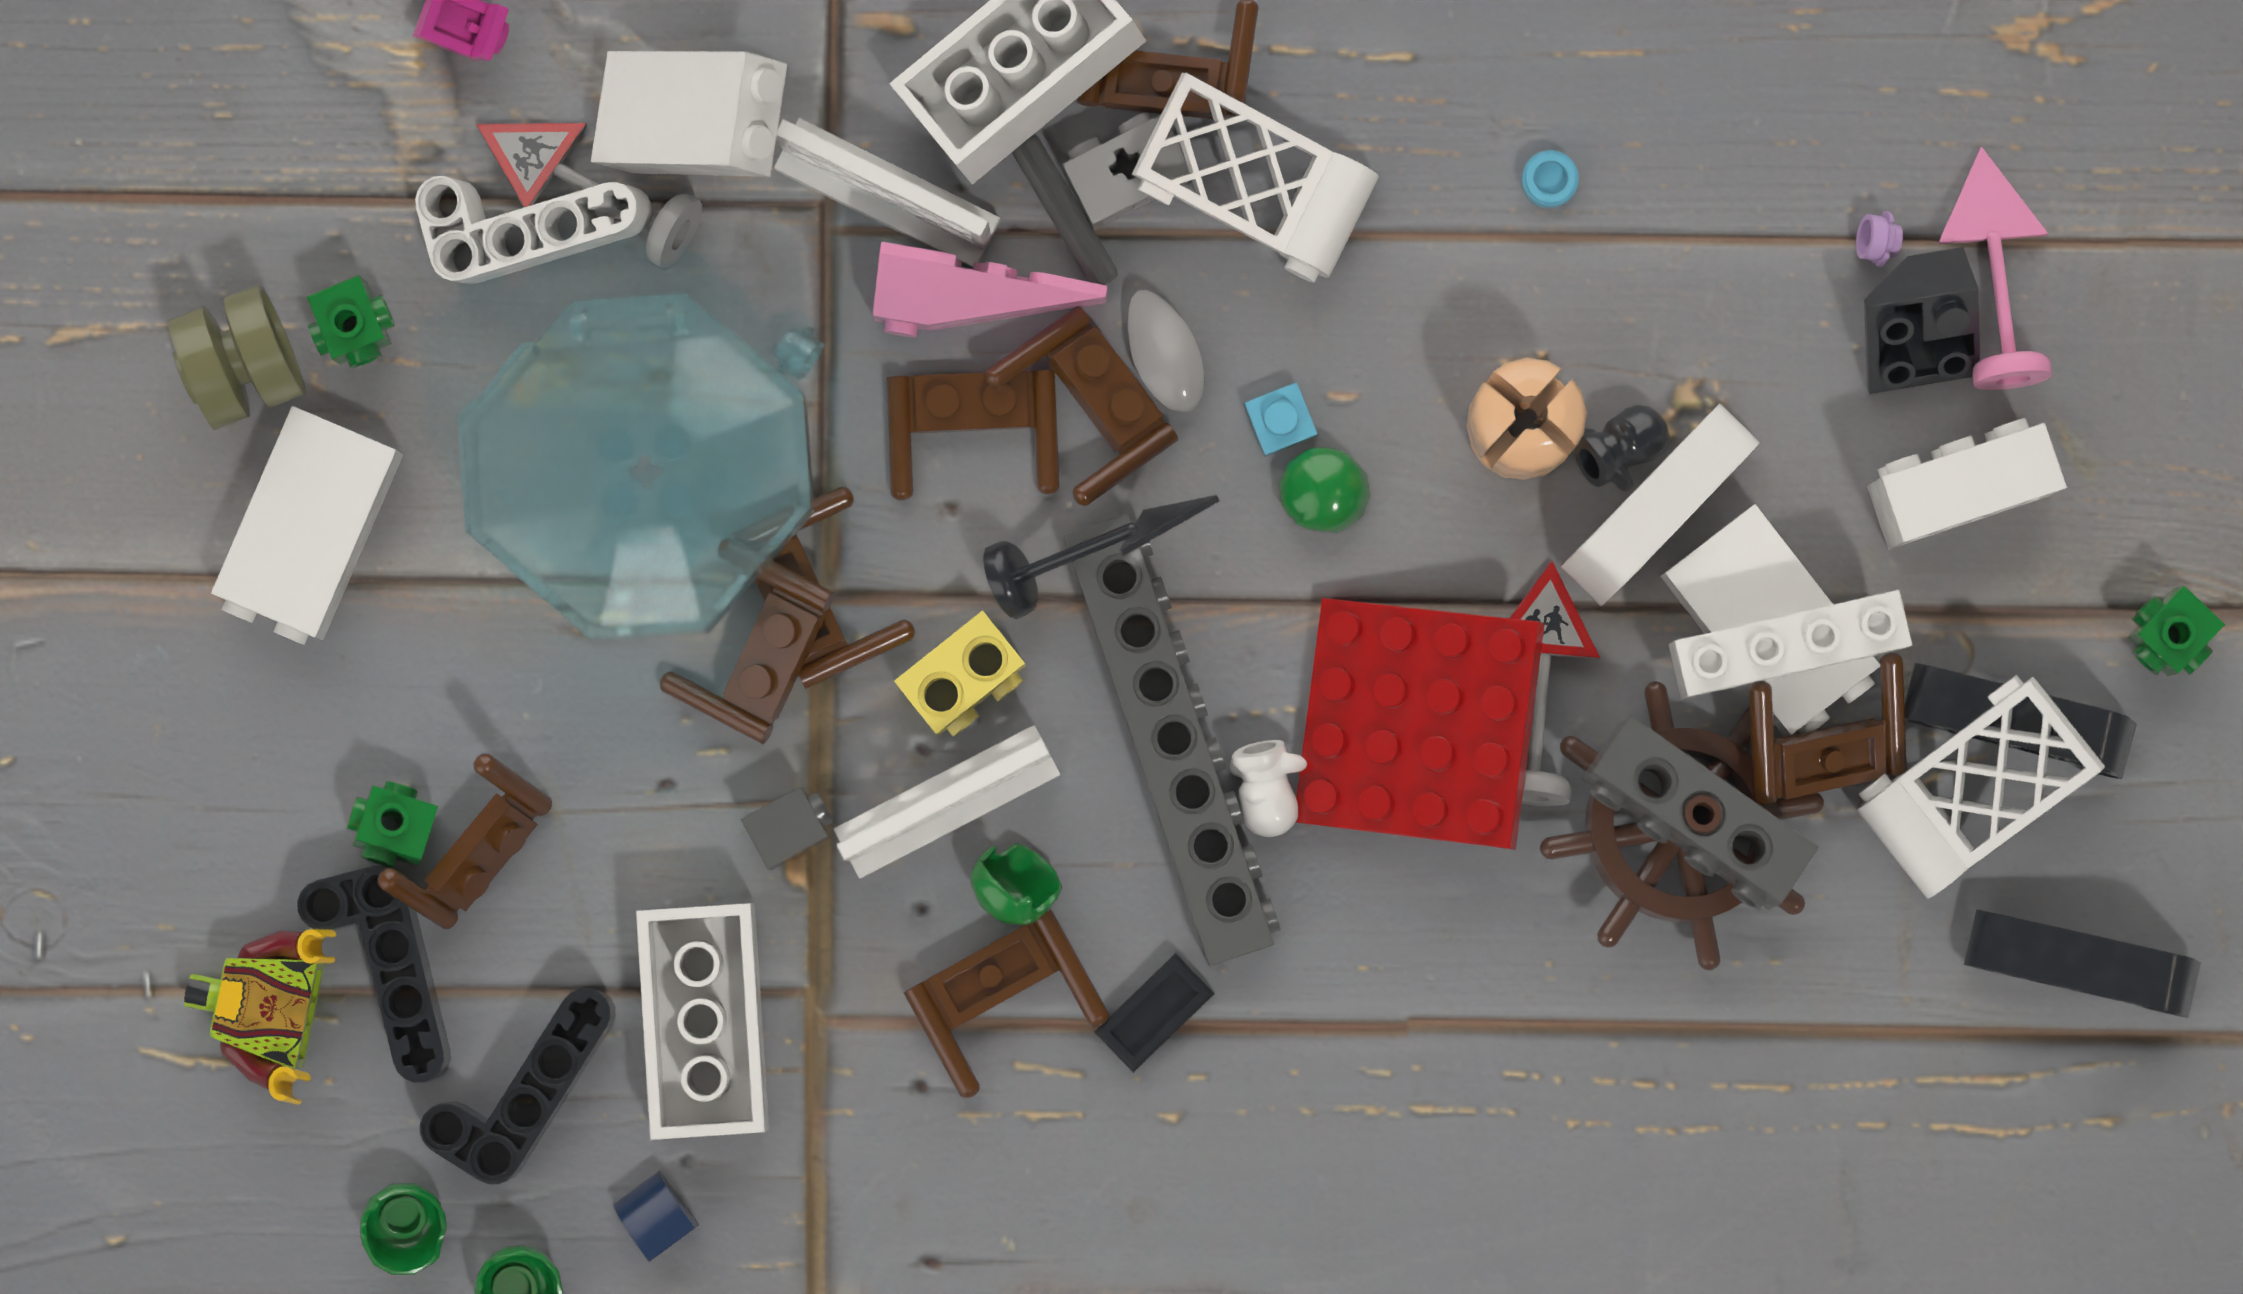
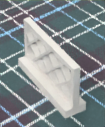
M801 118L798 119L796 125L783 119L777 130L776 137L782 152L774 166L775 171L936 251L954 254L956 259L961 260L962 264L973 268V263H980L1001 221L1000 217Z
M1033 725L834 828L841 842L837 844V847L843 859L851 862L859 879H862L1061 775L1036 726Z

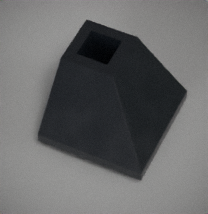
M1963 247L1907 256L1864 299L1866 372L1869 394L1972 377L1973 368L1980 361L1979 288Z

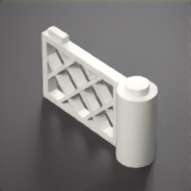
M1188 73L1181 74L1132 172V175L1142 180L1137 190L1165 205H1170L1173 197L1200 210L1277 251L1288 260L1284 267L1287 271L1312 283H1315L1318 275L1326 278L1330 277L1379 178L1377 173L1363 164L1344 155L1332 152ZM1189 91H1192L1208 100L1214 123L1187 132L1180 109ZM1220 107L1236 116L1224 119ZM1246 120L1257 127L1263 149L1236 158L1226 126ZM1174 123L1177 135L1166 138ZM1217 129L1226 161L1199 170L1189 138ZM1269 133L1285 142L1272 145ZM1180 142L1189 170L1188 174L1168 179L1151 170L1162 147ZM1294 146L1313 156L1303 178L1284 184L1275 152ZM1266 156L1275 187L1248 196L1238 165ZM1229 168L1238 199L1217 205L1208 200L1201 177ZM1192 180L1195 193L1179 184ZM1298 187L1290 202L1287 190ZM1277 194L1284 216L1273 235L1257 226L1250 203ZM1240 206L1244 219L1228 210Z
M2015 675L1988 696L1994 705L1902 775L1891 781L1884 773L1858 793L1864 803L1856 811L1927 899L1946 888L1967 869L2100 773L2105 767L2034 677L2023 683ZM2027 696L2043 714L2041 734L2010 729L2012 708ZM2002 716L2001 728L1988 726ZM2051 726L2055 729V731L2059 734L2060 737L2050 735ZM1975 735L2000 738L1997 766L1966 762L1968 741ZM2009 740L2040 744L2037 773L2006 768ZM2049 746L2071 749L2084 768L2071 778L2046 774ZM1958 749L1957 760L1945 759ZM1932 767L1956 771L1953 799L1933 796L1919 777ZM1965 772L1996 777L1993 805L1963 800ZM2005 779L2036 783L2034 805L2027 810L2002 807ZM2045 785L2057 787L2044 797ZM1943 808L1952 809L1951 818ZM1961 811L1992 816L1990 837L1975 848L1960 830ZM2001 817L2013 819L2000 829Z

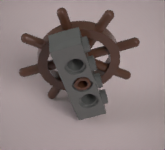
M1653 681L1646 686L1644 692L1651 729L1630 715L1618 723L1599 753L1575 736H1567L1561 741L1560 751L1562 755L1586 772L1581 779L1593 786L1590 790L1587 804L1585 831L1547 837L1540 844V852L1543 857L1550 860L1590 853L1600 877L1619 898V901L1597 933L1598 942L1602 946L1607 948L1614 947L1638 912L1663 921L1690 922L1698 963L1705 970H1714L1719 966L1721 958L1713 917L1733 909L1742 902L1758 910L1762 906L1768 910L1778 906L1791 915H1797L1803 911L1805 900L1801 894L1792 888L1819 847L1781 820L1816 814L1822 810L1824 799L1819 793H1814L1787 800L1781 797L1777 798L1775 802L1768 804L1755 802L1752 756L1746 752L1751 744L1750 706L1745 710L1727 738L1702 729L1674 728L1667 689L1663 683ZM1689 755L1703 758L1711 763L1706 768ZM1641 771H1650L1659 778L1662 787L1660 795L1638 781ZM1729 776L1733 779V781L1739 787L1741 792L1726 782ZM1622 807L1640 820L1614 826V811H1618ZM1736 836L1744 837L1751 842L1747 856L1732 847ZM1657 841V844L1637 874H1635L1624 860L1619 848ZM1676 855L1685 897L1667 894L1655 889V886ZM1716 873L1728 881L1721 889L1708 894L1704 874L1712 877Z

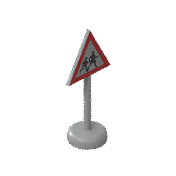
M586 123L476 124L478 131L524 208L535 203L552 176L580 190L600 185L561 164L587 127ZM688 194L676 195L664 205L658 215L652 212V217L648 224L651 229L646 241V256L654 266L662 270L670 269L684 254L693 239L701 218L702 203L699 199ZM619 199L620 207L617 209L621 212L628 209V202Z
M1551 561L1510 617L1511 619L1539 621L1545 624L1522 805L1543 807L1567 805L1571 802L1572 788L1567 779L1556 774L1541 772L1551 655L1600 660V656L1553 561Z

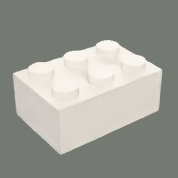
M2026 418L1996 427L1993 431L1985 433L1987 441L1985 443L1975 446L1972 436L1947 443L1940 446L1939 449L1931 451L1933 457L1931 461L1921 464L1918 454L1893 461L1886 464L1885 467L1877 469L1880 478L1867 485L1888 550L2049 497L2066 489L2067 486L2045 423L2029 428Z

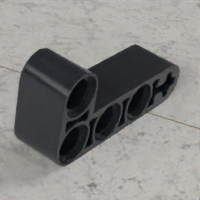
M1915 663L1904 702L1905 721L1957 734L1994 706L1988 696L2003 684L1930 665ZM2048 695L2104 764V769L2098 775L2122 779L2137 724L2130 717L2117 712ZM2027 696L2012 708L2010 729L2041 734L2043 714ZM2002 716L1988 726L2001 728ZM2051 726L2050 735L2060 737L2059 734L2055 731V729ZM1981 735L1972 737L1973 739L1996 745L2000 743V738ZM2009 740L2008 748L2039 755L2040 744ZM2049 746L2048 758L2067 762L2081 770L2084 768L2071 749Z
M371 866L319 879L307 884L300 892L297 900L298 913L301 920L307 926L313 929L338 930L360 924L388 1044L397 1072L405 1080L414 1083L428 1082L440 1077L448 1069L451 1060L450 1046L417 912L395 897L389 905L380 908L375 906L368 896V888L371 881L378 877L383 870L390 868L403 876L405 875L393 867ZM324 889H330L335 892L340 900L338 914L328 922L321 920L313 909L315 896ZM393 930L402 932L409 942V950L406 957L397 963L389 961L384 956L381 946L383 938L388 932ZM406 985L415 987L422 996L421 1010L412 1018L402 1016L395 1006L397 992ZM428 1021L430 1031L418 1032L423 1049L433 1048L435 1059L427 1062L428 1072L424 1073L420 1064L411 1065L409 1061V1054L417 1051L415 1034L402 1037L400 1027L419 1026Z
M1976 909L1964 965L2188 1018L2201 962L2171 952Z
M580 988L569 993L560 1004L490 1117L487 1119L467 1105L457 1101L439 1103L429 1108L420 1122V1136L424 1144L434 1153L483 1183L501 1184L514 1178L524 1167L611 1029L616 1017L612 998L597 988ZM594 999L598 1002L595 1012L601 1017L599 1024L587 1023L580 1031L577 1038L588 1041L583 1049L574 1039L559 1035L557 1032L561 1025L566 1031H572L581 1016L574 1009L576 1003L585 1004ZM553 1045L564 1047L572 1058L570 1071L561 1078L551 1076L543 1065L544 1054ZM521 1094L533 1095L541 1105L540 1118L532 1126L519 1123L513 1114L514 1101ZM442 1112L454 1113L461 1120L463 1131L461 1137L455 1143L448 1144L437 1137L435 1122ZM491 1142L503 1144L511 1155L510 1165L502 1174L490 1172L483 1163V1151Z

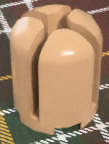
M1523 358L1504 363L1493 371L1485 383L1483 382L1469 405L1466 427L1470 439V447L1484 467L1503 478L1527 480L1546 476L1565 462L1584 434L1587 410L1582 390L1573 378L1566 386L1555 378L1562 368L1550 361ZM1515 409L1521 414L1530 410L1536 415L1537 419L1533 424L1539 425L1537 429H1526L1518 438L1513 437L1508 431V428L1515 422Z

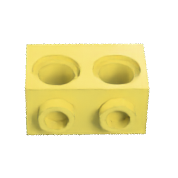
M982 610L894 680V682L937 736L948 730L954 737L979 717L974 707L991 694L997 702L1024 681L1018 672L1026 667V664ZM981 645L995 646L1002 654L1000 669L990 676L976 674L970 666L972 652ZM937 680L952 682L958 691L957 702L947 711H935L926 702V691Z

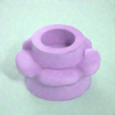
M1883 211L1881 216L1866 214L1862 218L1857 231L1856 252L1858 257L1871 260L1878 267L1884 266L1889 257L1895 258L1899 254L1902 245V227L1898 224H1893L1894 217L1890 212Z

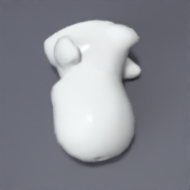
M1268 740L1246 745L1233 753L1229 765L1230 772L1236 777H1241L1243 780L1239 788L1240 810L1244 819L1243 824L1253 834L1263 837H1274L1284 834L1294 826L1298 818V802L1287 779V774L1304 770L1307 762L1300 755L1287 753L1283 741Z

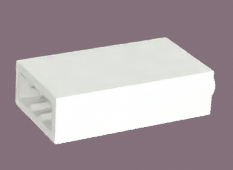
M608 51L591 162L639 174L770 177L787 64L749 52Z
M292 406L211 594L225 599L221 610L253 623L257 613L277 621L274 633L305 645L309 635L324 640L403 454L391 447Z
M1756 504L1748 508L1660 576L1704 634L1833 605ZM1874 656L1765 680L1772 687L1773 723L1784 737L1790 736L1796 731L1800 734L1815 731L1831 718L1824 709L1841 696L1849 704L1875 684L1869 675L1881 665ZM1751 684L1744 685L1748 691Z

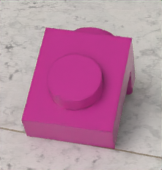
M425 0L413 37L473 61H490L493 54H498L501 51L508 37L509 24L505 20L509 8L500 4H488L481 0Z

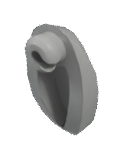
M1138 290L1132 296L1128 312L1129 345L1134 365L1143 383L1164 406L1179 412L1192 411L1199 404L1204 392V370L1196 339L1185 321L1171 305L1159 295L1149 290Z

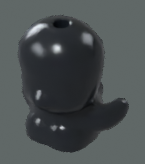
M1634 405L1626 408L1619 415L1609 420L1602 432L1588 428L1584 429V434L1575 447L1576 462L1582 474L1594 486L1600 487L1613 482L1620 490L1630 492L1633 489L1634 482L1627 468L1652 461L1665 452L1669 441L1667 424L1664 418L1649 406Z

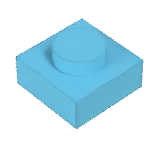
M1297 382L1244 403L1265 457L1318 435Z

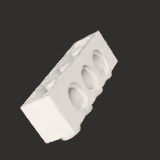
M1896 590L1675 640L1668 645L1681 699L1752 684L1756 681H1765L1902 650L1912 646L1900 591Z

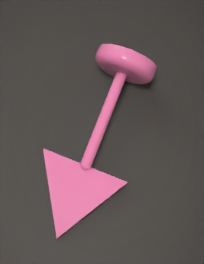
M1980 147L1937 245L1987 241L2002 354L1984 358L1976 363L1973 368L1972 377L1975 388L1982 390H2005L2044 382L2052 377V367L2050 359L2040 352H2016L2001 240L2047 236L2048 232L1982 147Z

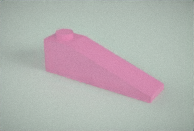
M881 242L873 317L875 322L885 323L883 332L915 338L917 337L918 329L932 331L1073 309L1076 306L1085 307L1104 304L1107 300L1108 286L1041 272H1030L1028 278L1017 276L1018 270L993 262L973 263V268L961 267L962 261L956 259L954 254Z

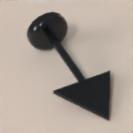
M1217 495L1144 509L1136 523H1128L1031 564L1015 544L1008 541H999L986 547L984 551V570L988 584L1001 609L1009 617L1019 619L1034 611L1037 606L1038 586L1035 579L1036 576L1124 540L1125 542L1120 548L1122 556H1125L1218 503L1220 500Z

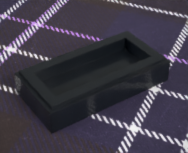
M1175 953L1094 1033L1134 1073L1214 993Z

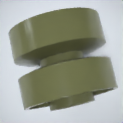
M261 284L224 298L225 314L229 326L227 331H222L214 316L205 306L168 321L170 335L175 348L173 357L180 378L190 399L194 404H198L213 430L250 417V403L245 384L252 382L257 393L269 408L306 393L303 377L288 336L268 294Z

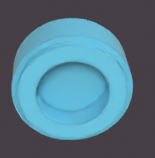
M1546 150L1535 154L1525 165L1521 176L1522 189L1528 200L1536 206L1546 209L1557 208L1567 203L1574 195L1579 181L1577 167L1570 157L1554 150Z

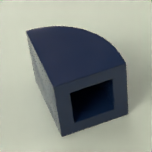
M660 1170L613 1204L625 1229L648 1262L699 1226L696 1219Z

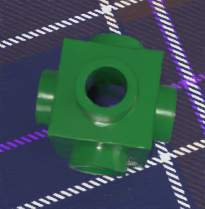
M355 276L306 296L316 319V322L309 324L308 328L321 356L329 353L331 359L339 365L348 362L350 368H357L381 358L380 348L392 344L386 329L394 327L395 324L388 305L382 295L373 298L367 281L361 276ZM357 318L356 327L352 331L346 332L348 322Z
M2183 585L2174 588L2162 601L2156 595L2149 599L2132 617L2131 620L2137 627L2127 638L2137 646L2132 652L2134 657L2154 675H2158L2163 671L2167 676L2179 674L2182 670L2190 675L2211 655L2213 650L2207 644L2225 624ZM2169 627L2172 628L2176 634L2175 643H2173L2168 636Z
M386 781L384 788L372 786L367 799L356 797L346 828L357 832L352 846L364 849L361 857L375 864L394 867L396 860L418 866L422 859L438 806L416 799L418 791L406 785ZM391 818L395 820L399 829L395 831L385 829L381 824V819Z

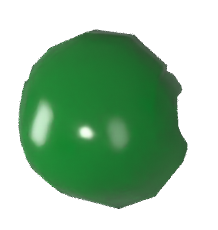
M1317 447L1303 451L1287 463L1279 482L1281 505L1287 515L1294 520L1295 524L1312 531L1339 533L1346 530L1363 516L1370 498L1366 472L1352 456L1343 451L1328 447Z
M1015 843L1000 853H995L997 850L995 846L990 847L977 859L971 869L970 885L980 907L1000 922L1006 924L1029 925L1038 921L1057 901L1062 890V884L1055 869L1041 855L1025 845Z
M394 1183L386 1186L368 1200L361 1216L360 1237L362 1245L374 1266L391 1275H415L434 1264L440 1257L443 1239L447 1230L445 1211L433 1192L416 1183Z
M525 1245L507 1246L493 1253L484 1262L476 1276L474 1293L563 1294V1288L558 1268L542 1251Z

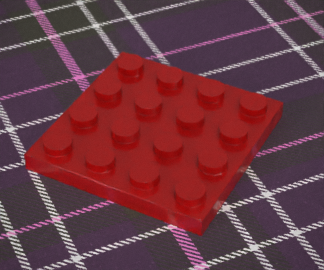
M1322 598L1301 756L1306 760L1307 766L1304 770L1299 771L1296 795L1298 818L1295 823L1516 850L1545 624L1539 621Z

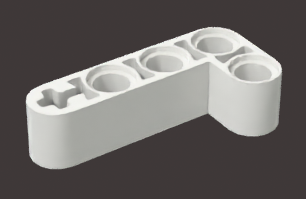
M446 176L431 177L419 187L415 198L421 229L430 262L435 272L444 279L466 284L484 282L635 236L644 231L652 217V204L648 196L641 189L617 182L603 183L489 219L485 217L477 190L470 183ZM453 189L457 196L456 210L452 215L445 218L440 211L439 202L445 191ZM619 199L628 202V209L623 210L620 214L621 219L608 216L597 217L595 211L605 213L620 207ZM572 211L577 219V228L572 237L563 240L558 232V223L564 213ZM519 227L524 234L525 242L521 251L512 256L506 248V238L512 229ZM466 242L472 251V260L467 269L460 272L454 264V255L457 248Z
M1719 403L1560 568L1593 600L1602 606L1656 553L1760 444V441Z

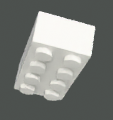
M990 0L889 84L973 185L1145 43L1146 39L1132 18L1116 0Z
M755 903L636 911L650 1140L762 1133L768 1131L769 1116Z

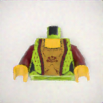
M310 929L304 932H275L246 943L240 950L237 958H226L221 979L191 974L188 979L184 1006L214 1013L210 1037L220 1041L222 1055L249 1081L268 1089L271 1096L276 1100L300 1105L302 1100L295 1098L292 1094L293 1084L297 1079L307 1082L311 1080V1075L308 1072L293 1068H301L305 1064L325 964L335 962V957H326L323 954L322 942L326 937H336L334 930Z

